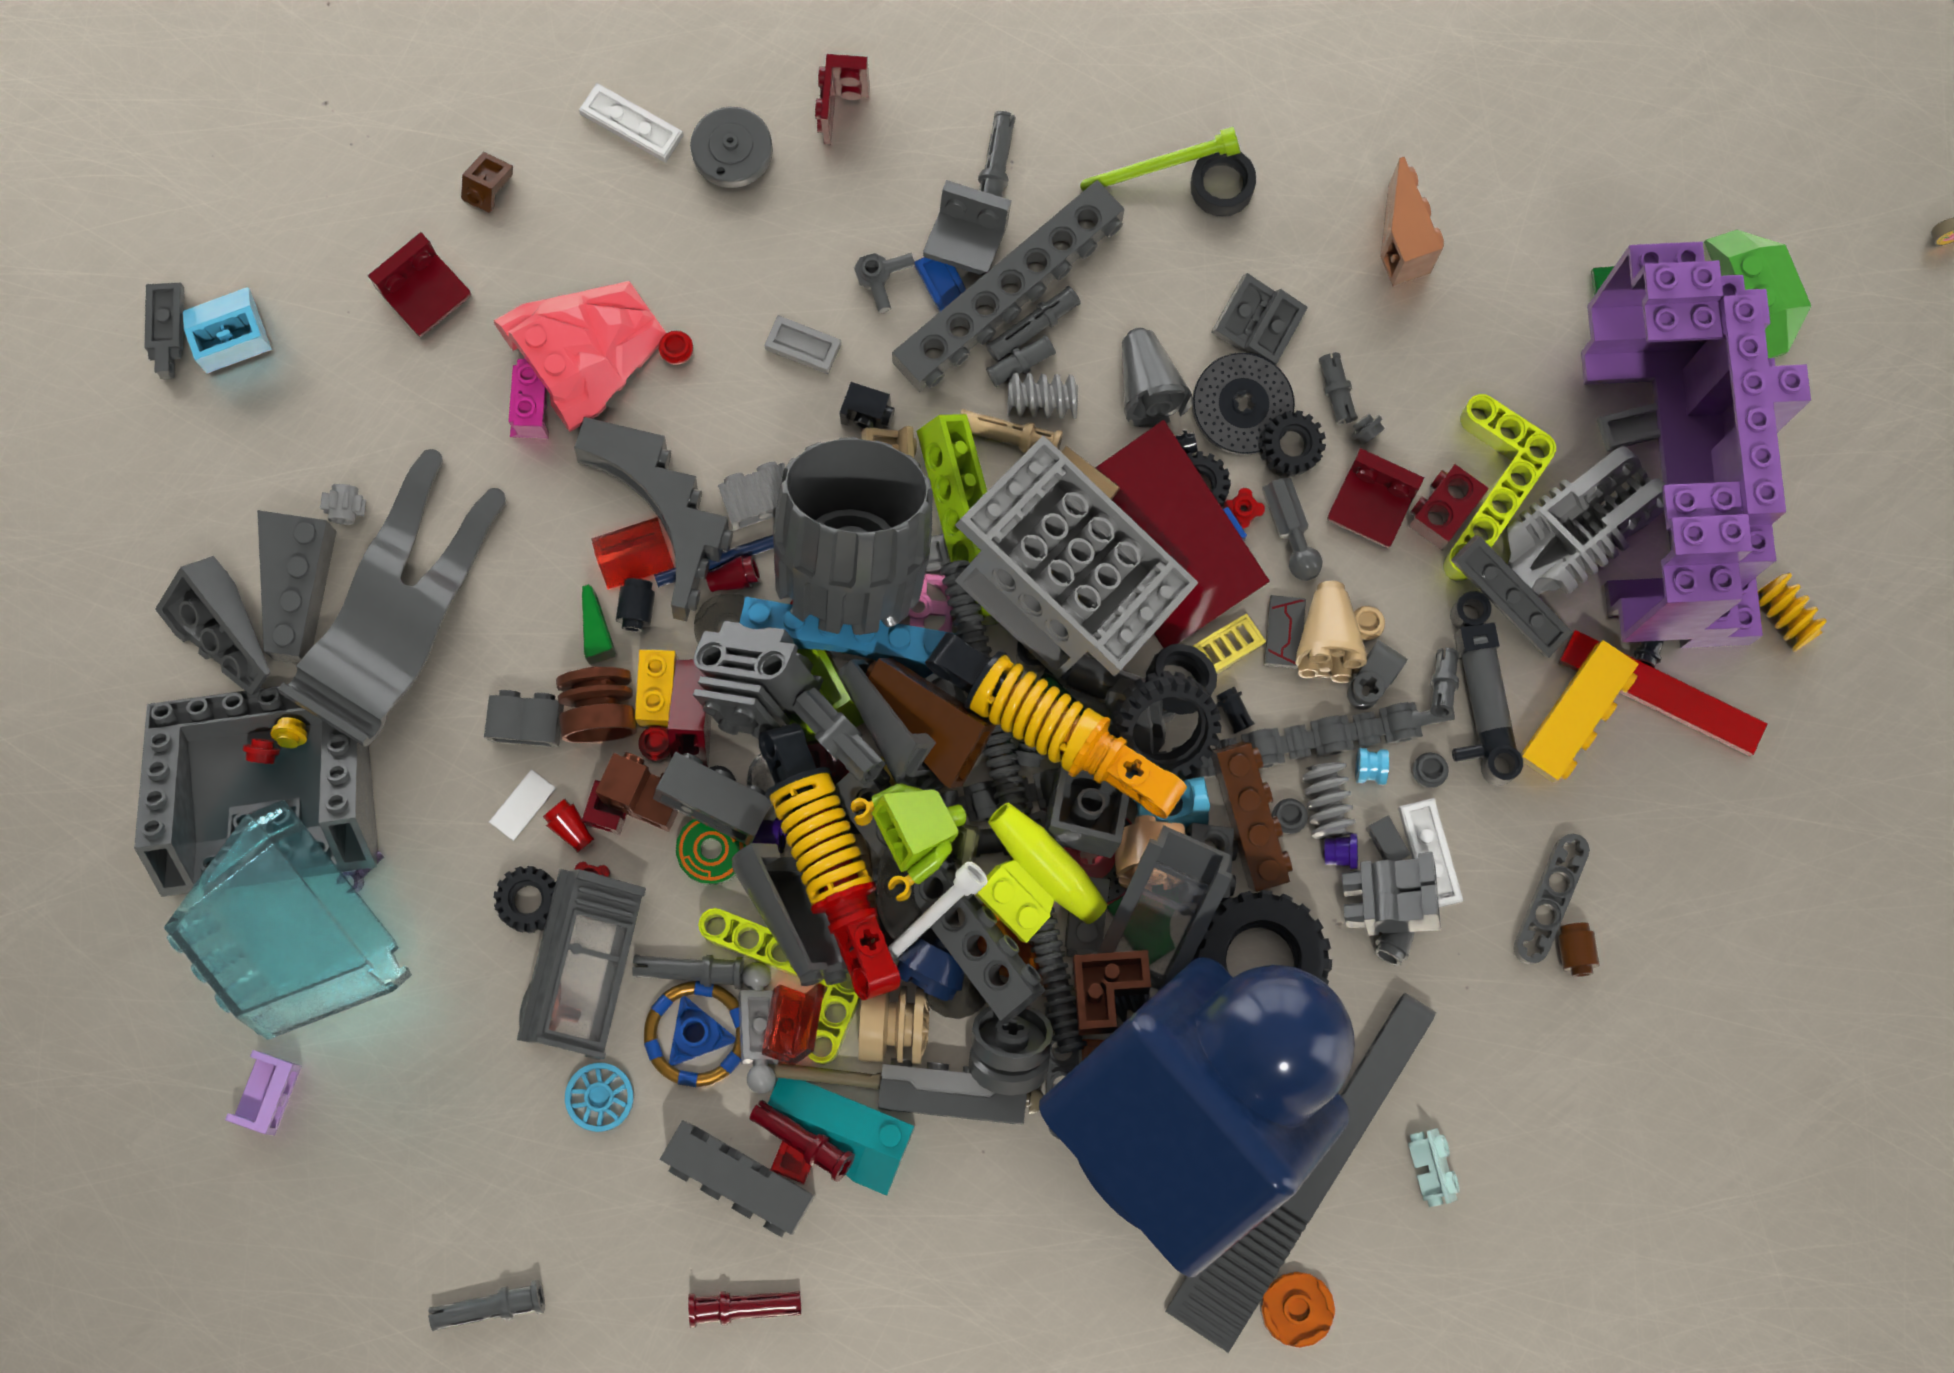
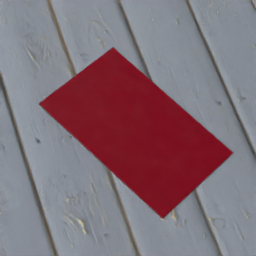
M1165 420L1156 424L1095 467L1120 487L1112 501L1198 582L1194 589L1155 631L1154 635L1163 649L1169 645L1180 643L1270 582Z

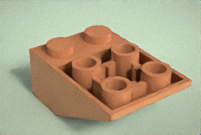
M1405 157L1399 158L1388 185L1380 255L1392 286L1431 274L1444 247L1442 233L1439 228H1434L1430 219L1431 208L1426 197H1421L1417 188V173L1412 166H1408Z

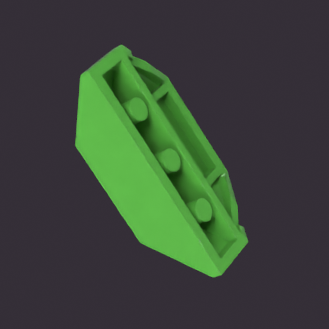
M1738 229L1706 239L1704 243L1711 260L1720 261L1721 276L1743 275L1745 290H1767L1770 324L1765 329L1768 358L1787 354L1811 308V303L1786 245Z

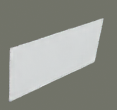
M531 769L489 823L514 841L556 788Z

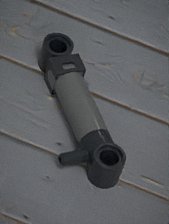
M1469 591L1464 593L1453 605L1450 619L1458 630L1454 634L1457 652L1459 653V659L1463 660L1479 744L1453 748L1452 757L1455 762L1482 758L1481 772L1484 779L1495 786H1503L1521 773L1523 758L1516 748L1498 660L1497 649L1500 645L1495 622L1484 624L1490 617L1491 603L1483 593ZM1463 606H1473L1478 612V618L1471 619L1464 614ZM1495 758H1502L1508 762L1509 773H1501L1496 769L1494 765Z

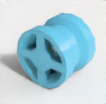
M1358 748L1355 763L1356 783L1364 784L1367 780L1375 781L1378 785H1386L1389 772L1388 750L1380 749L1378 752H1369L1367 748Z

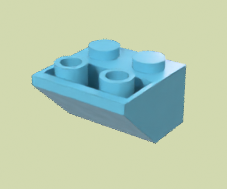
M249 287L183 311L184 332L193 357L207 374L272 350Z

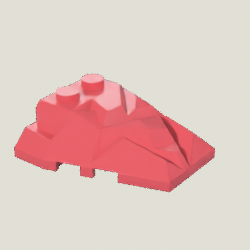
M630 281L525 303L494 320V325L513 351L517 348L545 386L550 394L552 408L569 432L580 427L584 417L593 419L601 414L606 408V402L617 390L619 392L627 384L628 377L636 368H641L658 349L661 338L666 334Z

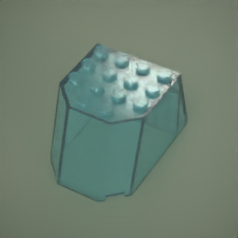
M285 800L249 813L241 820L164 926V929L169 934L167 939L170 945L177 952H184L192 962L191 970L201 982H207L215 991L214 997L218 1005L225 1012H231L238 1020L267 1040L389 994L412 976L407 966L403 965L401 968L394 955V952L399 949L395 939Z

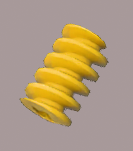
M1789 572L1780 575L1761 588L1758 594H1763L1759 600V607L1771 605L1766 616L1768 618L1780 616L1774 627L1777 630L1789 628L1783 639L1785 641L1797 639L1792 647V651L1795 652L1822 634L1821 629L1827 620L1825 618L1812 619L1818 608L1816 606L1804 608L1810 598L1808 595L1796 598L1795 595L1801 586L1799 583L1787 586L1788 581L1792 577V574Z

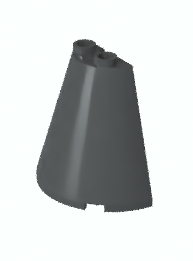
M850 660L844 664L838 675L843 680L896 784L902 783L921 788L922 790L934 789L936 791L944 787L945 785L924 762L936 742L927 733L911 734L866 676V672L874 661Z
M751 843L738 851L731 859L733 872L799 977L801 986L814 985L823 981V979H825L826 985H834L846 981V973H849L841 956L834 934H830L828 930L830 922H828L825 913H812L811 903L806 893L807 886L801 880L803 873L799 872L796 867L798 860H795L793 857H780L777 844Z

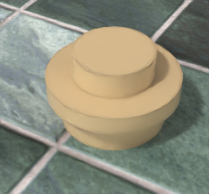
M1362 606L1354 611L1362 640L1372 641L1377 639L1385 628L1383 614L1372 606Z

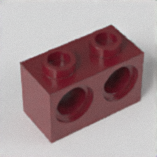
M1456 464L1448 473L1441 470L1430 485L1435 490L1428 500L1422 496L1410 512L1415 517L1409 527L1442 551L1489 489ZM1456 486L1460 488L1464 497L1455 498L1451 496L1448 487ZM1434 512L1441 515L1444 524H1433L1428 518V513Z

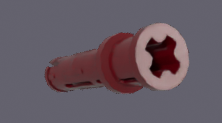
M759 1101L750 1114L749 1120L762 1126L771 1134L797 1149L804 1155L806 1163L811 1166L814 1164L818 1165L830 1173L831 1179L835 1182H839L850 1169L855 1154L850 1151L843 1152L831 1144L829 1137L824 1134L816 1136L765 1101Z
M726 1291L720 1292L719 1296L696 1297L694 1293L689 1294L690 1328H696L697 1324L720 1322L722 1326H726L728 1323H731V1320L744 1318L800 1316V1291L746 1296H730V1293H726Z

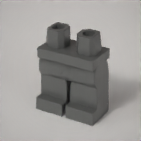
M1433 852L1419 853L1416 859L1400 861L1381 860L1374 863L1363 861L1360 862V871L1342 874L1345 897L1363 895V903L1344 904V917L1347 928L1366 927L1368 936L1379 935V932L1403 933L1441 930L1437 875Z

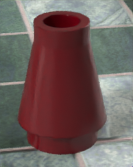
M741 555L717 569L709 571L706 580L711 592L753 588V584L760 582V574L754 557H744V555Z

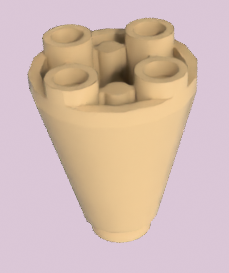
M1324 581L1317 585V591L1314 592L1297 650L1296 665L1298 667V675L1303 678L1325 677L1331 678L1336 683H1347L1352 681L1353 674L1358 673L1366 665L1367 653L1349 594L1345 590V585L1338 581Z

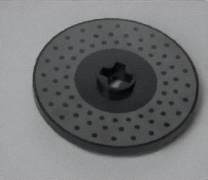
M1233 353L1212 362L1198 378L1192 395L1193 416L1201 433L1217 448L1236 455H1252L1263 452V449H1259L1258 443L1262 441V438L1259 437L1261 432L1265 430V426L1279 414L1282 415L1286 411L1294 413L1295 409L1293 390L1285 374L1270 360L1252 353ZM1245 396L1249 399L1247 405L1251 409L1246 408L1244 411H1240L1238 409L1239 402L1235 399L1241 400Z

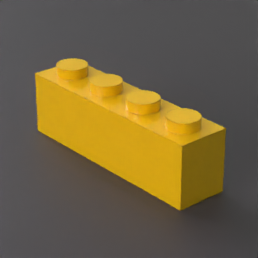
M1606 641L1598 642L1520 753L1523 763L1552 783L1558 781L1560 777L1566 780L1577 765V762L1573 759L1580 748L1586 751L1595 740L1598 733L1593 730L1601 719L1606 722L1615 711L1618 704L1613 701L1620 691L1626 693L1637 679L1638 675L1633 672L1639 664Z

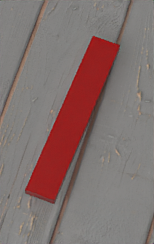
M1574 630L1558 663L1577 672L1594 646L1600 641ZM1625 654L1639 664L1633 672L1638 677L1626 693L1623 691L1619 693L1750 757L1754 755L1768 723Z

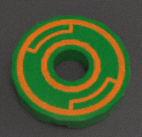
M692 819L682 828L677 838L676 856L681 869L690 879L703 885H717L728 882L736 876L733 872L731 859L747 845ZM716 840L721 844L722 851L717 858L707 859L702 855V847L707 841Z

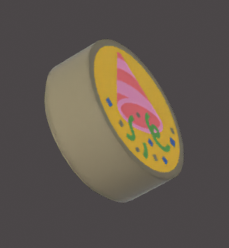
M1954 217L1946 219L1933 227L1931 235L1936 245L1942 246L1954 242Z

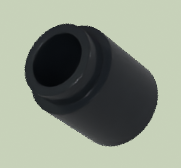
M638 578L625 579L624 586L620 587L616 622L622 624V629L642 632L643 627L651 625L655 592L652 590V582Z

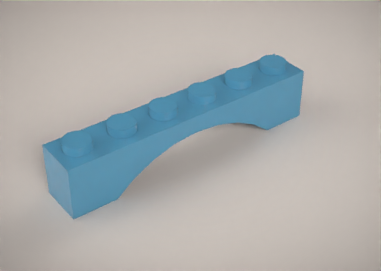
M745 597L739 622L743 626L752 629L768 627L785 629L792 637L798 649L842 652L878 661L879 658H893L923 678L933 674L926 666L925 661L945 633H950L899 623L892 627H886L880 620L879 630L876 633L854 635L852 626L843 624L840 633L835 634L818 629L819 618L813 615H809L804 622L796 618L790 612L793 607L791 604Z

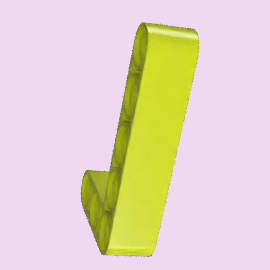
M1486 394L1475 395L1468 401L1461 413L1460 422L1467 432L1510 459L1511 463L1444 560V572L1454 581L1468 579L1451 559L1474 536L1473 529H1483L1488 535V540L1485 542L1492 548L1556 452V443L1549 434ZM1471 410H1482L1486 415V419L1479 420L1475 418ZM1501 428L1511 429L1515 434V438L1508 439L1504 437L1501 433ZM1530 447L1540 448L1544 453V458L1534 457L1531 454ZM1511 474L1521 475L1525 479L1526 485L1519 486L1515 484ZM1492 502H1502L1507 508V513L1497 512L1493 508Z
M717 908L708 909L699 918V931L710 943L799 978L788 960L786 962L774 960L773 952L778 943L769 928ZM716 917L724 919L726 926L721 934L714 936L707 932V925L711 919ZM750 930L759 934V942L755 947L746 949L740 945V938L743 933ZM823 979V981L815 985L827 990L805 1043V1050L809 1058L821 1065L831 1063L838 1056L860 1002V998L855 993L854 988L845 989L840 983L826 985L825 979ZM833 1004H841L846 1009V1016L839 1023H831L826 1018V1011ZM824 1037L831 1040L832 1051L826 1057L814 1055L812 1047L818 1038Z

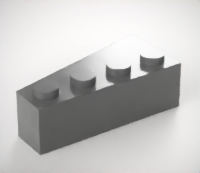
M257 510L264 652L275 661L298 664L314 645L337 531L327 520Z

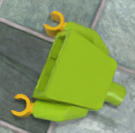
M902 783L895 784L872 795L871 801H867L864 798H856L852 801L850 807L852 812L866 809L864 813L855 816L854 820L857 825H867L874 817L900 871L908 872V875L905 877H892L888 884L889 890H892L898 884L906 885L905 890L896 897V900L899 902L905 901L910 897L912 893L911 886L914 883L921 884L942 866L952 852V842L958 835L957 827L963 826L966 823V813L960 804L946 807L938 791L934 789L922 790L921 788Z

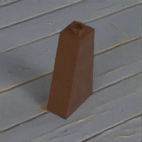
M879 658L878 661H874L866 672V676L911 734L927 733L936 742L924 760L926 765L948 788L963 786L996 725L992 724L986 717H981L973 711H968L964 708V703L893 658Z

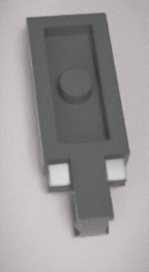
M182 283L146 284L144 348L148 352V359L150 361L155 360L154 372L160 376V379L174 378V359H181L184 333V286Z

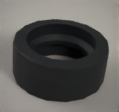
M1218 152L1199 158L1190 181L1193 199L1203 211L1214 216H1231L1241 212L1249 204L1256 185V170L1251 160L1242 152L1227 157V154L1220 155ZM1214 166L1231 167L1241 174L1243 178L1242 190L1237 196L1230 199H1220L1212 196L1204 187L1203 178L1205 173Z
M1172 644L1160 650L1146 671L1145 683L1148 682V674L1155 673L1159 678L1161 677V671H1164V666L1175 665L1190 672L1210 696L1217 687V673L1213 663L1206 654L1193 646L1185 644ZM1166 697L1162 699L1163 708L1168 712L1184 715L1197 711L1196 706L1186 698Z

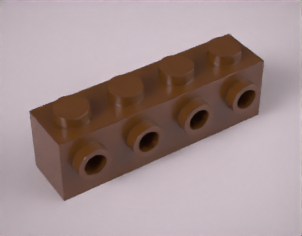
M1242 741L1212 750V761L1231 828H1234V838L1238 842V852L1248 888L1258 892L1290 882L1288 872L1293 871L1292 863L1288 852H1282L1278 838L1283 837V832L1278 817H1272L1269 803L1273 802V797L1269 784L1267 782L1262 783L1259 769L1263 768V761L1257 747L1252 748L1251 743Z

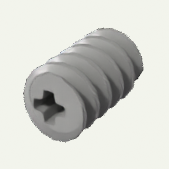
M1013 373L1008 388L1007 416H1009L1012 407L1015 406L1019 417H1022L1026 407H1029L1032 417H1037L1040 408H1043L1046 418H1050L1054 408H1057L1060 418L1065 417L1068 409H1071L1073 418H1077L1078 385H1076L1073 375H1069L1065 385H1063L1059 374H1055L1051 384H1049L1046 374H1041L1038 382L1035 383L1032 374L1027 373L1024 382L1021 383L1018 373Z
M1332 762L1309 766L1306 769L1311 771L1302 777L1305 783L1313 784L1305 789V795L1316 798L1307 803L1308 810L1318 812L1309 818V823L1320 826L1311 832V837L1315 839L1343 837L1352 833L1347 832L1346 828L1356 823L1355 819L1345 818L1344 814L1352 810L1353 805L1342 803V799L1350 796L1351 791L1340 789V785L1348 782L1349 778L1338 776L1337 774L1338 771L1347 767L1346 763Z

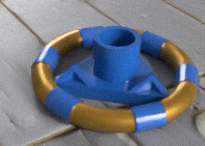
M700 981L681 983L664 992L652 1005L644 1025V1046L649 1060L657 1071L678 1085L690 1087L708 1086L721 1081L731 1074L741 1062L739 1001L736 997L717 984H712L711 987H704V985L700 984ZM694 994L713 997L723 1003L731 1015L736 1029V1038L686 996ZM681 998L670 1060L668 1062L664 1058L657 1039V1028L663 1014L674 1001ZM734 1044L732 1051L722 1061L720 1066L711 1071L695 1073L678 1070L673 1067Z

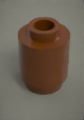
M1581 922L1561 926V935L1558 936L1563 971H1571L1572 977H1584L1594 974L1593 968L1599 967L1600 964L1595 933L1590 931L1589 923Z

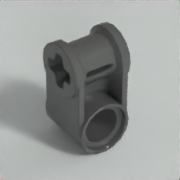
M1378 640L1367 655L1366 665L1358 672L1347 690V698L1350 704L1360 710L1372 708L1383 696L1388 686L1396 679L1408 659ZM1365 685L1371 688L1367 696L1361 693Z

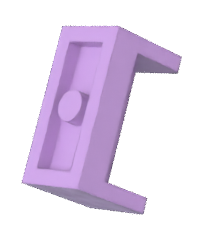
M252 1050L250 1057L256 1059L236 1113H228L225 1120L266 1135L275 1136L302 1066Z

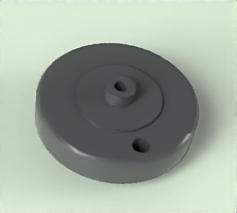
M723 107L708 113L698 122L691 136L690 148L695 167L706 180L720 187L738 188L753 183L764 174L772 159L773 146L768 127L758 115L745 108Z

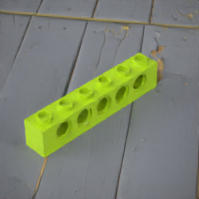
M967 414L938 415L916 432L931 482L950 561L966 560L972 562L981 550L955 524L987 492ZM982 607L979 611V614L984 616V620L981 622L982 625L998 624L999 622Z

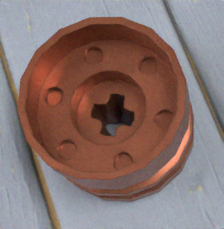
M588 667L564 673L556 678L557 689L563 691L557 696L558 702L561 705L575 707L559 715L561 738L563 741L571 743L606 742L626 738L637 732L635 709L629 705L618 704L633 696V690L631 687H627L632 682L629 670L616 667Z

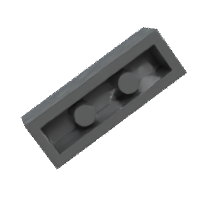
M675 752L655 790L653 799L745 845L751 844L771 805V801L767 799L765 791L754 785L746 787L736 782L734 776L724 770L716 769L714 771L702 765L703 762L694 755L688 753L681 755Z

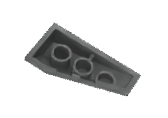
M214 556L180 567L155 610L175 636L183 642L190 640L199 647V655L204 659L213 658L221 665L223 674L250 695L256 694L269 676L270 670L235 582Z

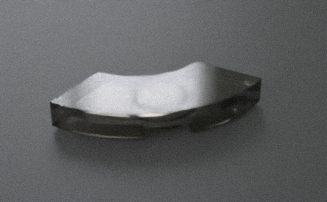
M887 846L876 873L878 875L876 905L885 929L892 939H897L922 915V912L915 900L914 884L911 886L912 893L910 897L901 902L897 901L896 897L905 890L906 885L898 884L892 890H889L888 884L892 877H905L908 875V872L900 871Z

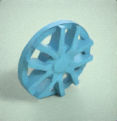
M593 1063L584 1066L571 1077L566 1087L565 1105L569 1116L577 1125L589 1131L603 1132L619 1126L627 1118L633 1107L634 1093L629 1078L622 1070L611 1064ZM595 1069L598 1082L591 1084L586 1073ZM601 1069H607L614 1073L604 1082ZM582 1076L587 1089H573L576 1081ZM619 1076L625 1084L613 1091L609 1085ZM625 1089H627L628 1094L627 1103L615 1097ZM572 1094H584L585 1102L571 1104ZM614 1102L625 1108L620 1117L610 1109ZM587 1107L583 1120H581L575 1114L574 1109ZM592 1111L599 1112L596 1126L588 1124ZM605 1112L615 1119L614 1122L602 1126Z

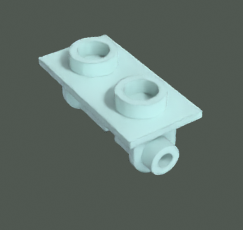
M1438 1128L1428 1130V1138H1425L1424 1132L1411 1134V1142L1408 1143L1415 1168L1426 1165L1429 1167V1173L1417 1175L1423 1201L1427 1200L1429 1207L1443 1204V1196L1445 1197L1446 1204L1456 1201V1193H1459L1460 1190L1455 1172L1450 1171L1446 1159L1450 1155L1448 1142L1444 1135L1439 1134Z

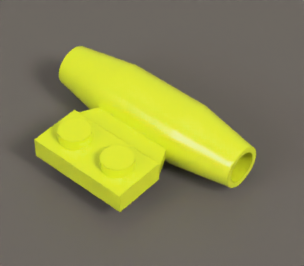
M1010 803L1003 804L992 814L988 824L1006 848L1012 860L996 865L986 876L987 884L975 895L1022 942L1027 943L1051 917L1050 913L1054 901L1086 924L1093 923L1105 912L1107 903L1085 870L1045 828Z

